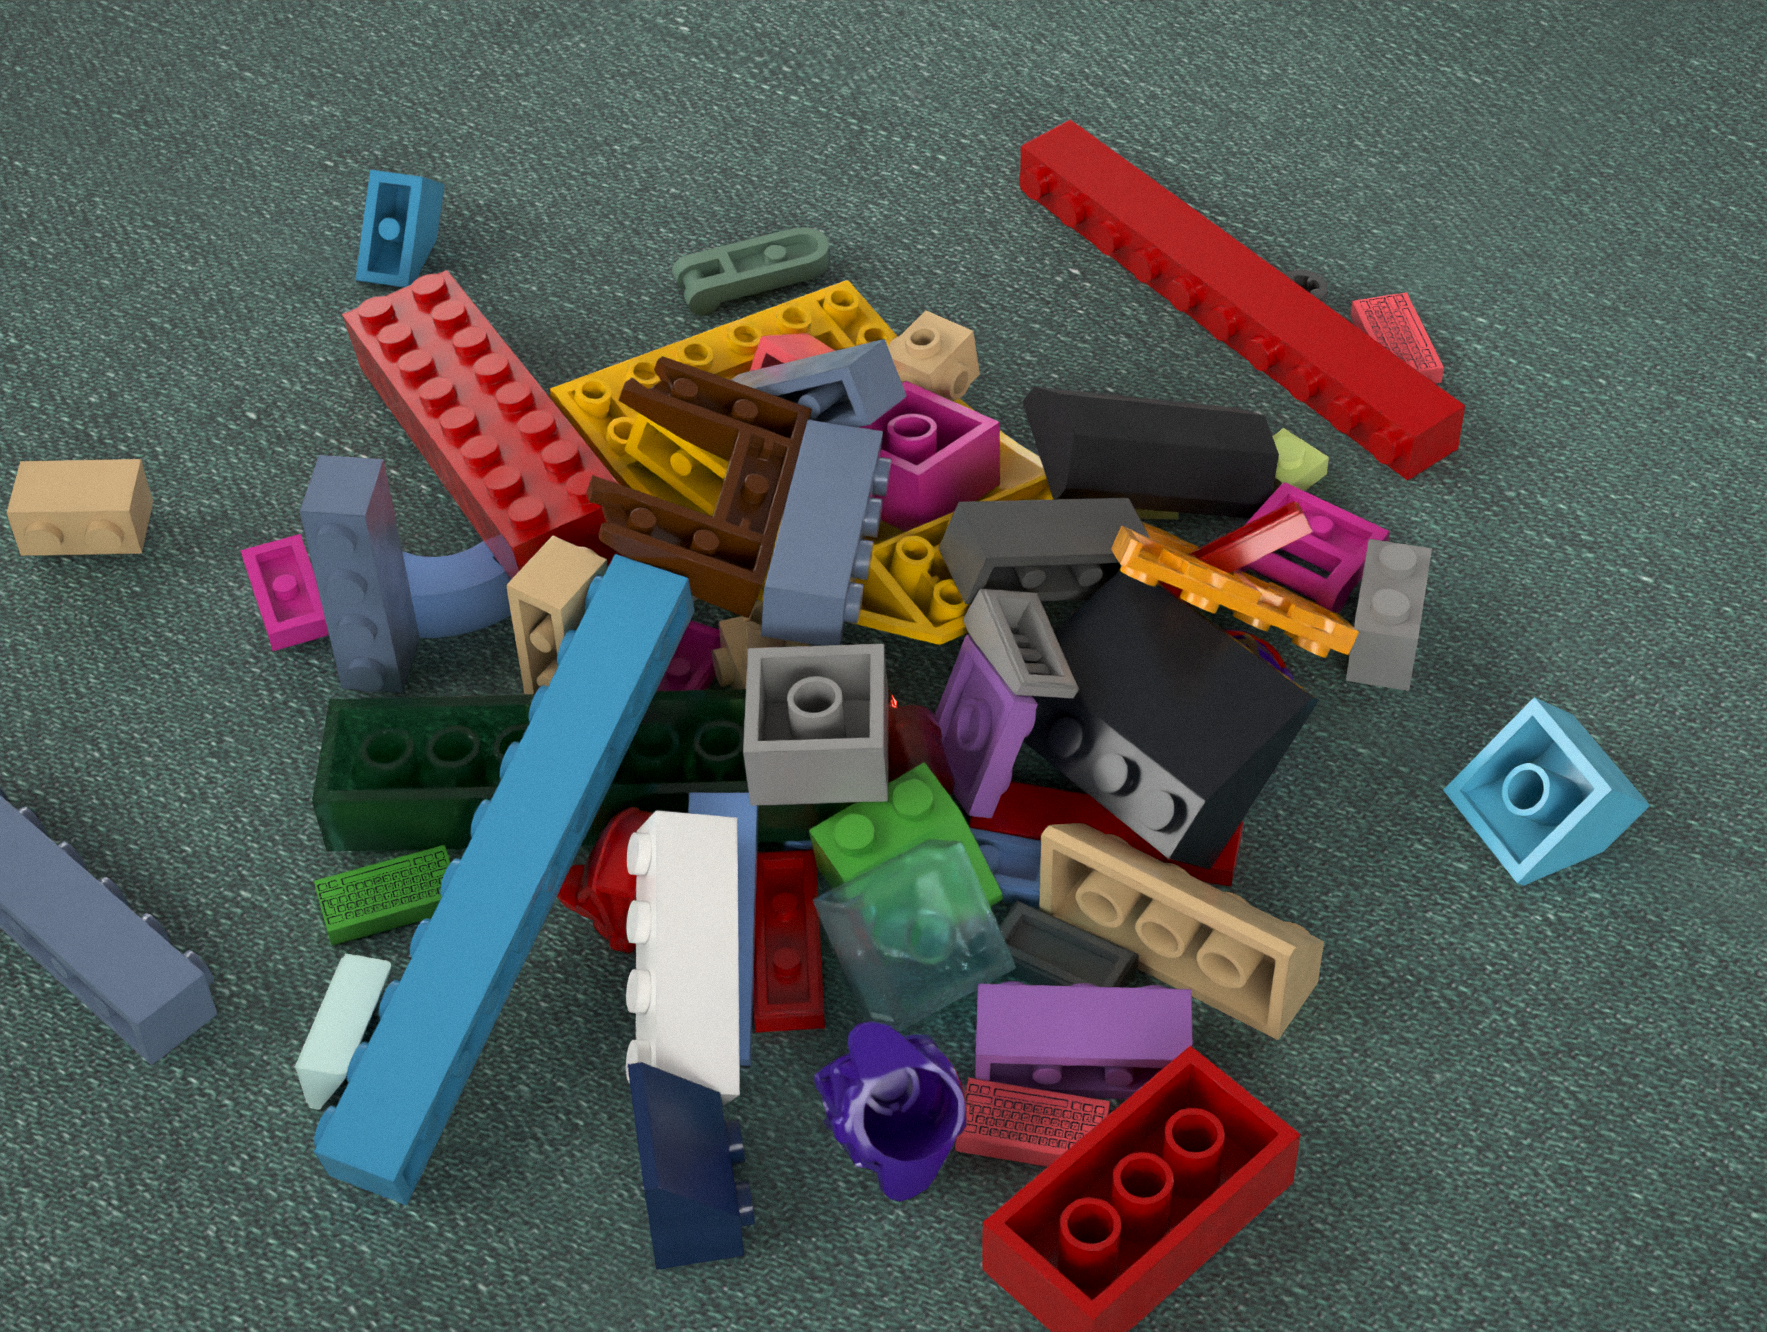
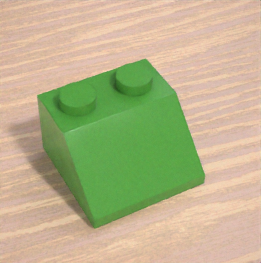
M925 762L888 783V801L856 802L809 830L818 869L887 968L892 967L1003 900L1002 892L962 812Z

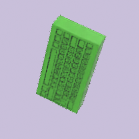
M445 845L315 880L314 884L331 946L419 922L425 918H432L442 898L440 892L441 883L450 864Z

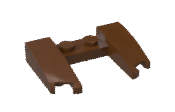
M662 356L657 360L654 368L661 381L649 389L632 377L624 383L618 401L679 438L728 461L713 515L709 516L592 475L586 492L589 502L601 505L606 523L601 524L598 535L600 541L626 558L687 577L691 594L700 600L749 618L765 579L807 420L810 419L812 409Z

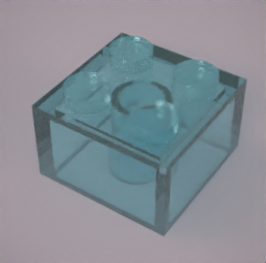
M928 839L812 899L866 1022L874 1021L887 1024L897 1032H900L977 990L978 984H988L1016 969V965L962 841Z

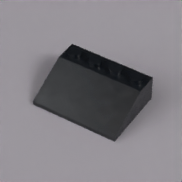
M1119 570L1054 631L1079 690L1074 698L1032 696L1038 704L1035 723L1030 734L1024 737L1023 742L1168 859L1211 869L1319 699L1160 583H1157L1156 587L1136 580Z

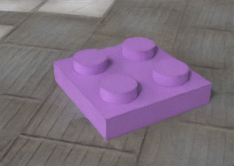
M966 634L923 747L966 813L970 816L992 818L1001 794L1008 789L1011 783L1012 767L1024 737H1027L1033 729L1038 704L1032 696L1015 695L971 636Z

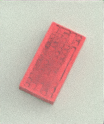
M1407 292L1352 301L1350 316L1356 327L1435 384L1442 383L1444 367Z
M969 1078L965 1093L967 1122L964 1131L955 1140V1151L1048 1167L1109 1115L1110 1101Z

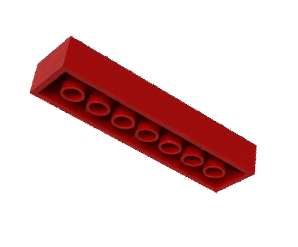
M448 270L438 274L421 276L410 286L386 296L367 299L358 308L342 314L362 372L511 579L552 536L577 547L591 549L600 557L607 559L608 567L615 554L623 556L600 541L598 533L601 524L606 523L601 505L589 502L586 493L592 475L617 484L619 483Z

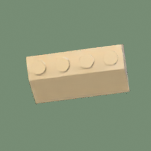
M1084 823L1048 825L1041 834L1040 911L1139 954V970L1176 989H1191L1192 997L1279 1040L1318 983L1324 946L1323 940L1312 936L1298 924L1284 922L1251 906L1246 900L1234 893L1223 892L1190 876L1184 869L1175 864L1164 863L1131 847L1125 840L1116 835L1104 834Z

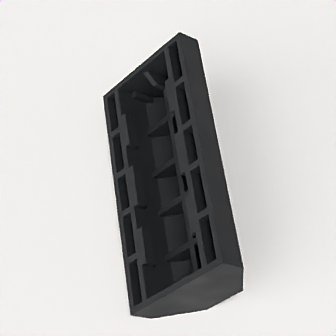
M1033 387L1022 401L1053 500L1129 498L1134 509L1251 519L1273 493L1279 453L1265 415L1233 407Z

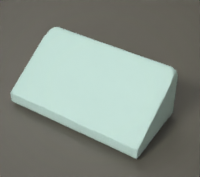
M345 954L341 958L295 1065L309 1108L320 1110L346 1078L350 1060L363 1039L392 966L389 961Z

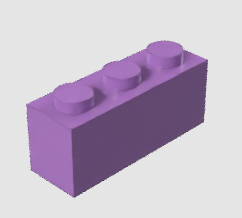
M1016 981L1003 982L1001 984H978L975 1079L1088 1098L1128 1099L1190 1045L1193 1047L1191 989H1169L1160 985H1148L1141 988L1098 987L1088 983H1078L1071 986L1027 985Z

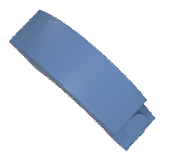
M484 541L463 552L440 557L418 556L402 551L420 638H440L470 633L486 628L511 616L506 588L511 578Z

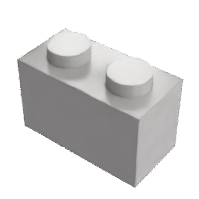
M1369 539L1354 628L1359 631V634L1349 654L1345 681L1409 691L1432 548Z

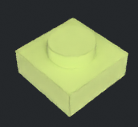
M1285 428L1272 436L1279 453L1273 493L1283 482L1306 491L1327 474L1328 456Z

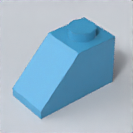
M370 170L355 281L402 288L412 285L437 240L445 184L421 176Z

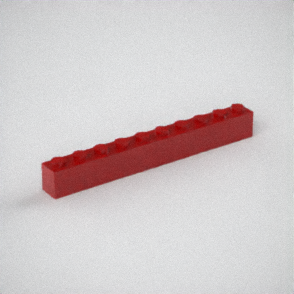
M1071 119L1021 145L1020 189L1030 199L1036 200L1057 216L1066 226L1073 228L1093 243L1099 251L1109 255L1130 271L1140 282L1146 283L1170 301L1177 310L1186 313L1207 329L1213 337L1223 341L1247 359L1254 368L1264 372L1288 390L1295 399L1304 402L1324 417L1336 430L1345 433L1373 454L1380 463L1389 466L1408 481L1458 449L1465 411L1463 403Z

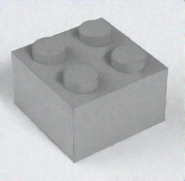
M884 644L748 648L743 754L751 806L888 801V687Z

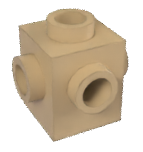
M925 311L888 345L902 383L908 381L951 401L960 399L966 393L970 384L980 375L974 332L928 311Z

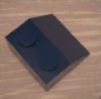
M643 1062L627 1064L656 1270L744 1256L741 1227L755 1225L749 1180L734 1182L732 1164L745 1162L739 1119L725 1121L721 1093Z

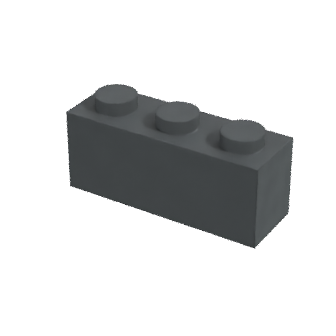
M1129 498L958 502L939 545V551L965 604H972L979 589L1037 593L1040 601L1087 600L1121 568V564L1111 551L1121 526L1146 537H1149Z

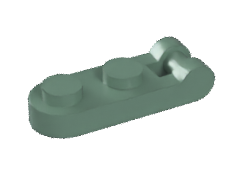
M806 227L792 228L683 256L673 265L672 274L678 287L684 290V299L690 311L698 316L708 315L715 311L722 302L810 281L821 276L828 270L830 264L829 241L822 232L816 229Z

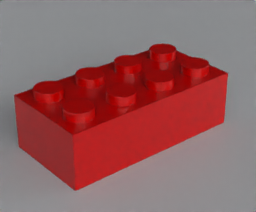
M1190 1045L982 1223V1270L1051 1332H1129L1294 1183L1301 1134Z

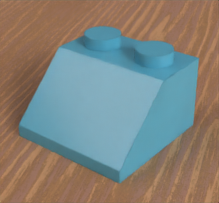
M1535 697L1443 789L1516 883L1523 886L1604 852L1650 807V804L1573 714Z

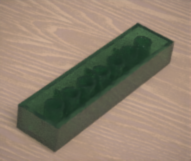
M746 689L656 691L581 846H594L611 818L626 808L635 807L640 811L651 813L655 811L688 813L689 793H749L743 754ZM535 694L329 699L312 797L313 808L326 851L425 850L445 845L446 849H467L472 839L470 831L475 812L483 800L492 799L501 781L500 768L508 747L515 741L520 743L530 724L529 710ZM856 802L759 805L758 842L811 841L809 834L811 828Z

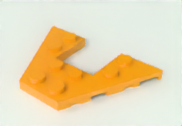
M1142 522L1149 537H1146L1121 526L1111 551L1121 564L1120 571L1154 587H1156L1158 580L1183 589L1180 595L1181 599L1216 614L1219 606L1223 605L1234 612L1232 616L1260 630L1268 632L1271 625L1283 629V634L1292 638L1291 642L1318 656L1327 658L1330 649L1347 656L1349 655L1359 631L1341 615L1273 582L1267 583L1239 569L1227 573L1186 555L1200 547L1161 528Z

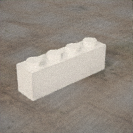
M655 811L637 832L632 833L627 849L628 872L631 875H636V900H633L629 906L626 926L628 941L636 943V970L633 969L628 978L626 1003L628 1011L636 1013V1040H632L628 1047L626 1076L630 1083L627 1064L643 1062L720 1092L722 1106L740 1095L737 817Z

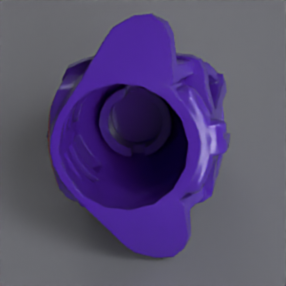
M874 1021L857 1024L849 1033V1053L834 1059L815 1073L814 1083L822 1096L827 1115L823 1120L826 1128L832 1130L836 1141L841 1144L855 1166L868 1168L876 1172L881 1191L889 1199L900 1202L915 1197L930 1186L953 1147L957 1136L964 1131L967 1122L966 1088L950 1060L938 1049L937 1043L929 1035L902 1036L887 1024Z

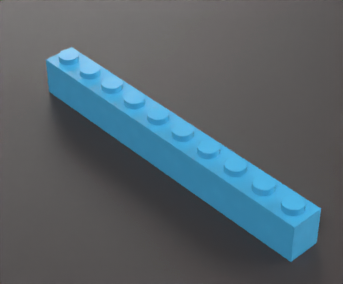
M615 554L605 575H597L591 582L585 600L586 612L577 630L570 629L565 634L558 651V668L549 686L542 685L535 693L529 710L530 724L520 743L515 741L508 747L500 768L501 781L492 799H485L478 806L471 824L470 833L472 839L462 859L455 858L449 864L441 883L440 892L442 898L432 918L423 919L414 933L410 946L411 960L401 980H393L383 994L379 1006L380 1022L369 1043L363 1042L355 1050L347 1070V1081L349 1083L337 1107L330 1106L318 1123L314 1137V1144L316 1146L314 1153L329 1176L407 1206L695 612L689 579L687 577Z

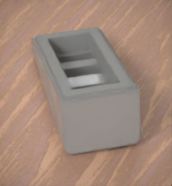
M979 589L964 616L963 622L971 638L1013 693L1025 696L1074 698L1079 688L1038 594Z

